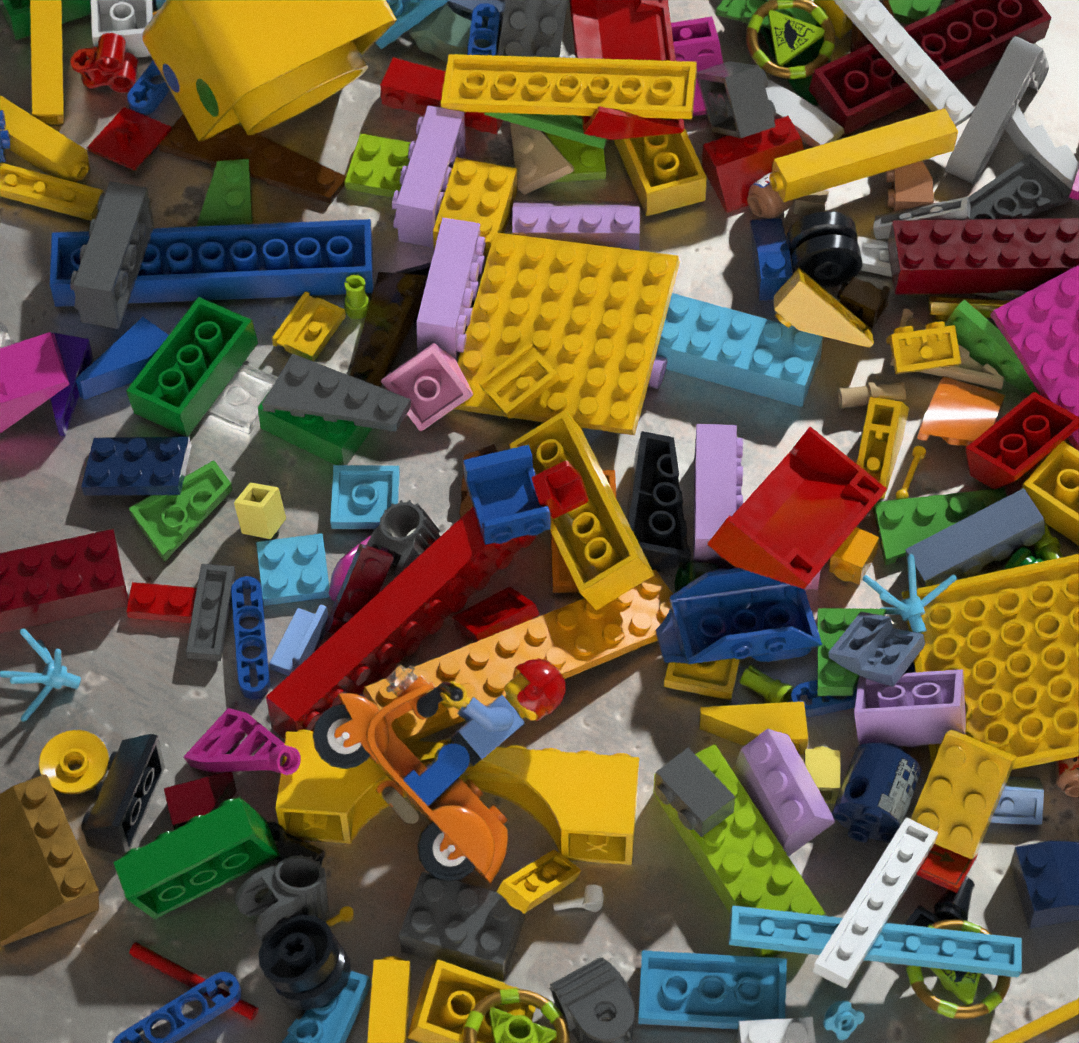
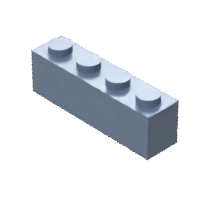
M1023 488L905 549L907 565L908 555L913 554L915 558L916 579L921 587L941 584L951 575H955L957 579L963 576H973L986 564L994 560L1002 561L1015 549L1038 542L1045 534L1044 518Z

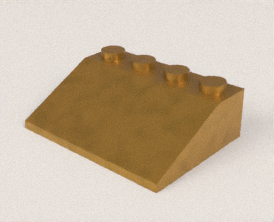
M47 774L14 785L0 794V947L99 910V889Z

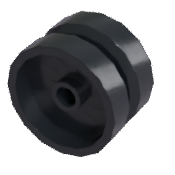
M832 211L812 213L797 220L787 232L793 273L798 268L802 269L824 289L837 287L845 281L849 282L852 277L859 274L863 267L855 222L848 215Z
M298 915L285 919L271 929L263 939L259 950L260 968L271 985L274 986L283 1002L294 1009L311 1010L326 1005L341 993L347 985L351 974L350 958L328 924L316 916Z

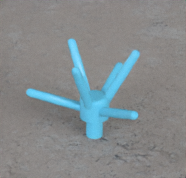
M909 554L907 566L909 598L899 601L869 576L864 575L863 581L880 594V599L896 607H882L880 609H886V614L901 615L903 621L909 620L912 631L920 634L927 631L921 617L925 614L924 607L957 579L955 575H951L920 600V597L917 596L915 558L913 554Z
M23 628L20 630V634L46 663L43 673L0 671V677L10 678L11 684L42 683L46 685L21 716V721L26 722L53 688L60 689L64 685L77 690L81 677L67 673V667L62 666L60 649L55 650L53 661L44 642L41 639L36 641Z

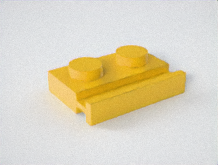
M305 291L272 337L273 345L276 347L280 345L285 348V351L314 362L345 319V309L319 297L315 299Z
M529 342L478 383L506 417L511 419L560 380V377L555 369Z

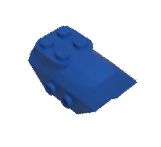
M721 568L713 572H706L670 596V610L662 624L656 629L658 643L665 663L695 664L735 658L744 659L747 657H752L760 662H770L802 657L810 653L812 648L822 646L805 589L741 568Z

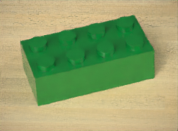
M198 297L126 390L134 414L188 437L257 346L258 340L252 320Z
M239 797L222 802L217 809L206 815H198L191 818L186 825L175 831H168L158 835L155 841L141 848H133L127 851L122 858L113 863L126 899L155 920L279 857L280 854L266 819Z

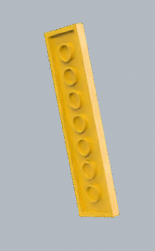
M448 54L441 107L462 112L592 116L598 106L629 112L643 118L692 119L697 62Z

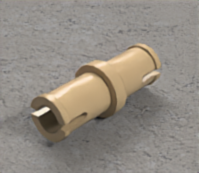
M868 382L866 386L838 388V405L840 409L868 406L870 397L904 403L906 400L905 385L903 382L881 385Z

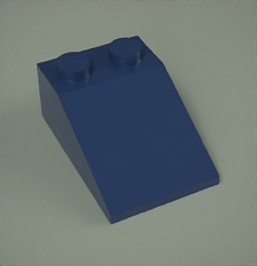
M1045 841L1015 847L1010 867L1028 928L1033 929L1079 920V842Z

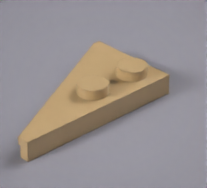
M510 122L515 168H517V188L521 193L526 195L574 171L572 164L564 158L559 149L551 143V140L543 131Z
M903 309L899 327L913 326L914 331L926 329L923 324L913 318V312L909 309ZM959 344L960 365L918 371L1001 390L1004 377L999 375L997 370L987 363L982 366L969 357L970 352ZM891 357L890 366H894V364H893V358H892V357Z

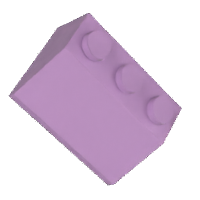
M963 669L904 673L894 687L859 676L854 711L859 746L865 743H892L897 746L918 747L926 744H941L945 733L951 729L965 734L966 714Z
M766 729L741 748L733 772L788 856L836 822L788 734Z

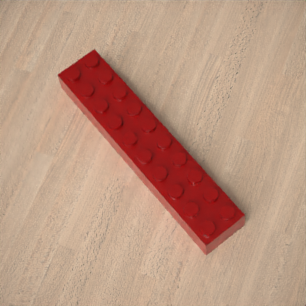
M472 507L266 696L271 728L283 739L286 738V731H314L315 723L323 712L333 706L342 705L337 695L338 693L363 695L366 686L378 682L381 678H388L394 672L397 663L405 656L413 655L425 637L429 634H435L452 612L457 613L466 604L468 597L476 590L481 591L485 588L491 576L497 570L505 569L522 547L527 548L532 544L536 535H525L512 538L505 543L485 545L474 508Z

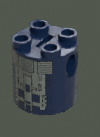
M865 743L855 749L832 811L834 819L849 830L848 836L858 842H867L868 838L887 843L891 842L906 818L919 782L922 769L918 762L905 753L901 747L892 743Z

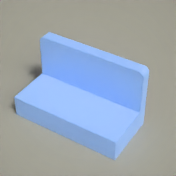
M320 605L316 614L297 608L269 663L270 670L289 676L318 649L326 634L325 625L328 619L326 606Z
M1009 777L990 823L1042 825L1044 789L1040 779Z

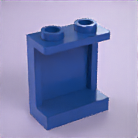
M529 445L463 460L465 482L485 545L491 543L501 544L512 538L525 535L535 536L551 529L549 507H542L539 504L531 477L535 476Z

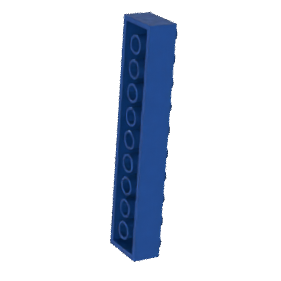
M371 219L154 228L128 304L196 301L198 297L205 300L302 296L305 291L310 296L345 295L346 289L344 284L347 283L346 278L351 275L362 276L365 280V293H373ZM89 231L52 233L50 288L55 307L75 306V292L70 288L71 276L74 271L79 269L81 248L83 245L88 244L90 238Z

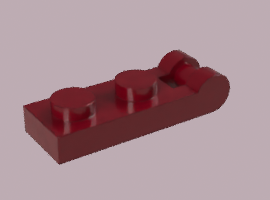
M361 543L359 544L325 625L326 633L332 635L336 633L347 622L343 620L345 612L355 615L379 593L394 559L390 553Z

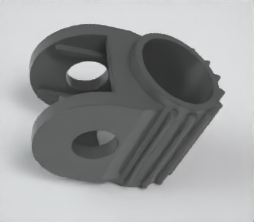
M400 500L399 503L391 504V507L384 510L380 518V525L373 531L366 545L378 550L382 549V551L393 556L394 559L391 564L397 566L393 574L396 578L440 537V530L418 503L414 505L411 500L408 502ZM416 528V530H415L413 533H411L410 535L407 536V534H408L411 530H413V529Z
M303 855L285 858L276 866H271L255 873L240 886L235 896V904L240 912L248 917L259 915L255 926V933L261 942H263V939L274 926L286 919V916L312 915L324 921L326 920V913H329L325 868L320 867V861H314L312 856L309 858ZM266 887L269 888L265 895L254 898L258 891Z
M599 957L550 984L554 1004L563 1014L569 1032L572 1031L579 1043H631L635 1019V1007L631 999L632 994L622 975L610 962L603 959V957Z

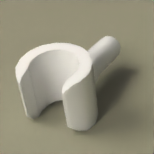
M588 885L585 887L584 897L553 902L554 910L559 911L583 907L588 911H599L603 906L604 893L601 886Z

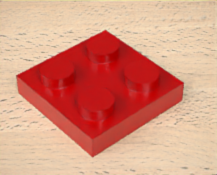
M509 586L452 616V620L457 630L472 641L477 642L527 622L540 614L534 602Z

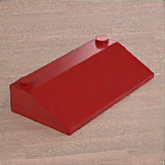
M569 0L575 58L676 61L668 0ZM598 106L592 116H582L584 134L610 140L682 133L685 130L684 119L643 118L629 112Z
M810 426L791 451L740 508L724 521L707 545L735 567L805 589L887 491V488Z

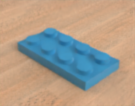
M642 950L638 1024L738 1029L739 1021L785 1019L787 958Z

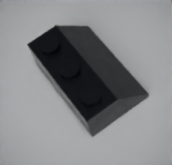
M147 734L122 740L118 751L112 752L108 761L109 772L105 781L99 782L95 791L94 799L96 802L91 812H86L82 821L81 831L84 833L87 846L124 856L131 849L165 769L158 735Z

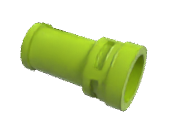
M351 275L346 278L347 283L344 284L346 289L345 313L352 319H362L366 317L370 304L365 293V280L362 276Z
M750 665L744 671L740 679L741 685L763 696L764 700L768 703L788 702L794 689L788 683H782L779 679L774 680L756 669L753 665Z

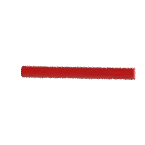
M135 942L130 948L129 955L190 988L206 980L138 942ZM218 986L219 992L213 997L222 994L226 998L230 995V992ZM207 992L203 993V995L209 997ZM241 998L230 1008L251 1021L254 1020L259 1011L258 1007Z

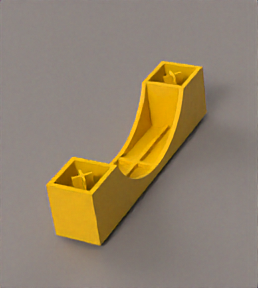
M286 731L285 745L294 747L299 751L301 762L299 768L293 774L284 775L280 773L276 801L278 824L283 827L286 833L301 840L351 844L366 823L389 806L382 798V792L378 794L376 791L380 783L390 780L389 777L370 757L357 767L347 769L333 767L322 760L315 750L313 731ZM417 740L407 744L406 747L427 767L433 762L436 751L449 743L446 740H439L437 742ZM510 745L506 748L496 747L475 766L467 767L465 772L458 777L463 782L470 779L482 792L506 799L530 814L549 834L558 852L568 860L632 865L639 757H631L625 753L599 755L588 750H582L577 753L561 752L556 748L532 750L519 745ZM284 755L282 759V765H284L287 760V757Z

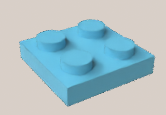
M333 465L331 529H376L380 525V518L384 510L391 507V504L399 503L400 466Z
M323 533L256 542L264 606L330 598Z

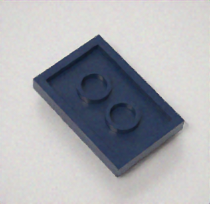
M93 438L81 485L84 496L181 495L192 447L190 438Z

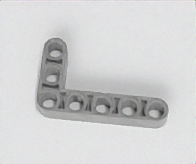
M1017 36L1012 38L964 128L954 151H952L945 168L946 172L972 184L979 180L1027 87L1038 91L1047 77L1049 63L1043 48Z

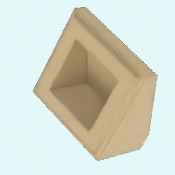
M823 190L795 199L793 214L807 216L812 213L826 211L830 191Z

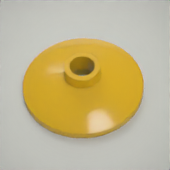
M69 730L54 736L47 742L40 754L39 770L41 776L47 774L55 791L64 794H79L94 788L102 781L108 770L109 754L105 744L98 736L84 730ZM74 764H80L82 766L77 770H70L71 766H73Z

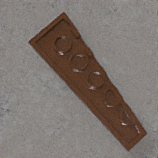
M182 114L172 126V130L158 145L159 150L191 161L196 159L206 162L214 168L217 161L249 159L250 177L266 181L268 185L288 189L293 193L329 204L335 200L345 187V175L257 133L247 135L244 128L238 124L199 142L184 114Z

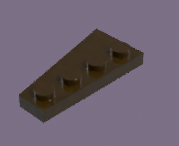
M378 272L350 376L381 388L383 384L381 380L387 376L420 310L427 276Z

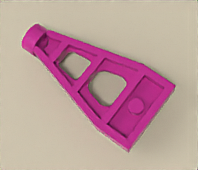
M227 708L183 756L190 767L207 772L272 770L284 775H291L297 771L301 762L300 753L296 748L285 745L248 713ZM245 735H248L231 754H226L234 744L240 742ZM262 743H265L254 756H251ZM283 754L287 757V760L285 764L281 766L280 758Z

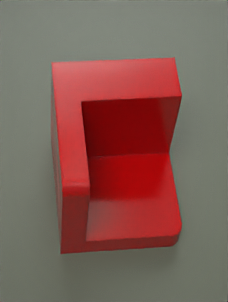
M563 461L531 477L539 504L542 507H549L550 516L553 519L589 501L582 477L569 461Z

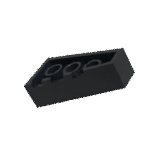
M641 431L635 451L626 519L652 571L656 569L657 572L676 575L678 568H683L691 560V552L687 542L688 531L683 514V496L679 486V468L675 440L671 436Z

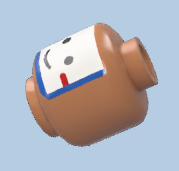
M769 173L750 186L747 200L750 209L755 215L766 219H774L792 207L794 200L783 202L778 191L775 192L770 185Z

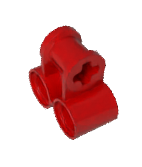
M102 34L98 40V47L80 49L71 57V67L74 71L81 74V81L87 88L109 85L116 92L128 93L136 83L138 59L135 55L125 52L126 41L118 34Z

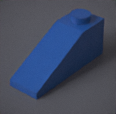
M782 219L750 220L759 301L774 300V295L793 275L790 250Z
M142 317L76 378L80 397L86 400L131 384L169 335Z

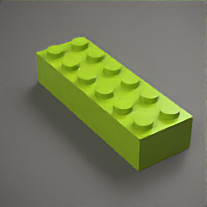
M716 744L695 755L735 796L734 813L701 837L694 829H687L680 821L678 812L671 804H664L653 789L655 797L729 913L733 905L825 916L826 913ZM752 948L757 957L772 958L784 952Z

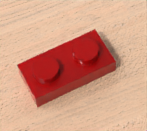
M132 582L126 610L127 617L191 623L197 588Z

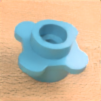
M848 1000L838 1001L827 1009L823 1026L828 1031H834L839 1040H845L849 1038L857 1025L863 1022L864 1013L861 1010H854Z

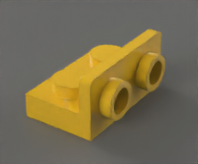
M940 321L926 324V329L914 331L913 326L893 329L894 334L888 336L886 342L887 345L891 346L895 374L960 365L961 358L955 325L945 326V322Z

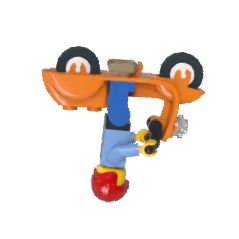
M531 659L522 664L519 663L514 668L517 675L505 685L506 696L501 695L488 706L483 705L474 697L472 699L468 698L465 687L454 681L443 682L435 688L433 681L428 683L422 675L418 677L413 672L415 668L412 665L407 669L400 665L386 678L390 685L385 690L388 693L392 691L397 698L381 710L363 696L353 693H338L337 695L342 705L329 708L322 713L315 723L313 742L320 758L333 767L347 769L359 766L370 757L390 779L380 783L376 791L378 794L382 792V798L404 822L409 824L416 823L419 815L403 798V794L431 822L420 834L417 846L419 860L425 870L435 878L452 881L464 878L475 869L491 884L500 871L506 856L508 830L504 824L508 820L494 805L489 809L479 799L483 793L470 779L463 782L458 777L465 772L467 767L475 766L525 723L523 718L539 721L558 707L566 692L565 680L561 672L549 661L542 659ZM439 702L447 708L455 707L459 710L457 714L465 719L467 723L446 740L449 744L442 746L436 751L433 762L427 767L406 747L391 728V724L396 718L413 710L417 718L424 720L437 712L440 705Z

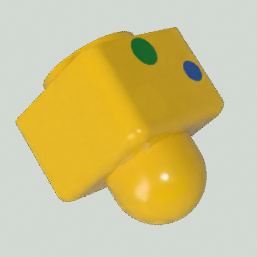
M166 0L145 27L142 39L195 136L201 142L241 123L247 135L265 131L297 116L334 95L359 78L368 69L362 55L397 19L386 0Z

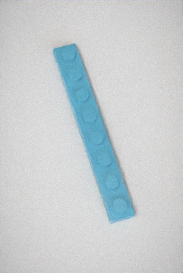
M732 905L730 911L729 945L820 955L843 918ZM886 923L864 960L1019 977L1022 972V938Z

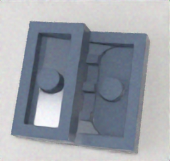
M860 612L828 654L830 659L849 671L869 680L894 687L925 646L923 634L893 628L891 617Z

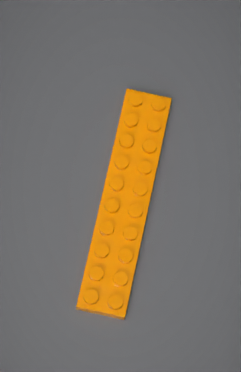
M655 569L653 570L654 576L597 611L583 598L365 687L363 695L381 710L402 693L398 688L402 682L408 677L414 682L422 675L428 683L433 681L435 688L443 682L454 681L465 687L468 698L472 699L474 697L483 705L488 706L501 695L506 696L505 685L517 675L514 668L519 663L522 664L531 659L549 661L566 679L657 641L656 629L662 624L670 610V596L673 593ZM439 702L438 710L433 716L421 720L411 710L396 718L392 722L391 728L396 736L407 745L463 722L465 719L457 714L459 710L455 707L447 708Z

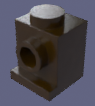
M852 277L849 283L845 281L842 284L837 299L867 326L873 329L887 308L890 288L884 285L881 290L868 281Z

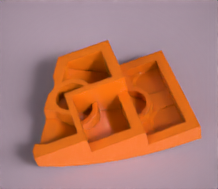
M943 376L930 402L917 439L927 441L929 435L941 437L951 445L968 446L996 423L1006 395Z

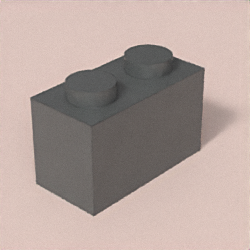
M689 747L656 771L654 790L658 798L666 805L671 804L678 812V817L682 824L689 830L694 829L701 837L734 813L735 796Z

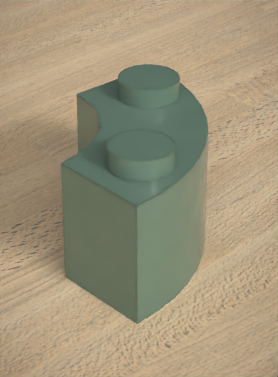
M445 4L425 17L420 23L414 25L409 34L417 42L420 50L425 53H431L447 62L448 54L467 55L471 20L461 17ZM482 22L481 28H487L488 26ZM478 39L474 42L479 48H487L491 45L485 39Z

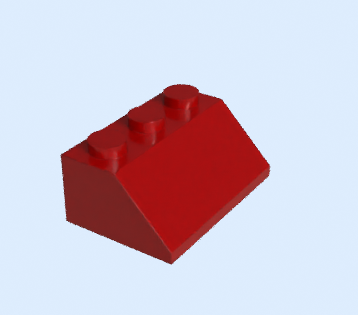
M789 116L774 120L776 127L744 138L728 135L703 144L702 168L726 213L749 206L747 199L750 186L772 172L774 159L804 150L802 139Z
M1036 392L1031 393L966 447L970 476L993 490L1015 482L1079 429V417Z

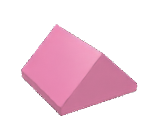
M435 343L381 380L388 391L411 399V407L407 415L420 432L473 396V392L455 358Z

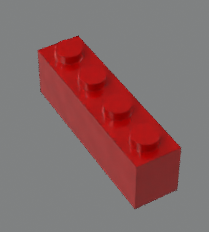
M393 57L380 84L382 104L393 109L417 113L423 117L428 105L442 108L441 99L446 71ZM464 112L465 126L479 132L497 135L503 123V120L487 116L485 112Z

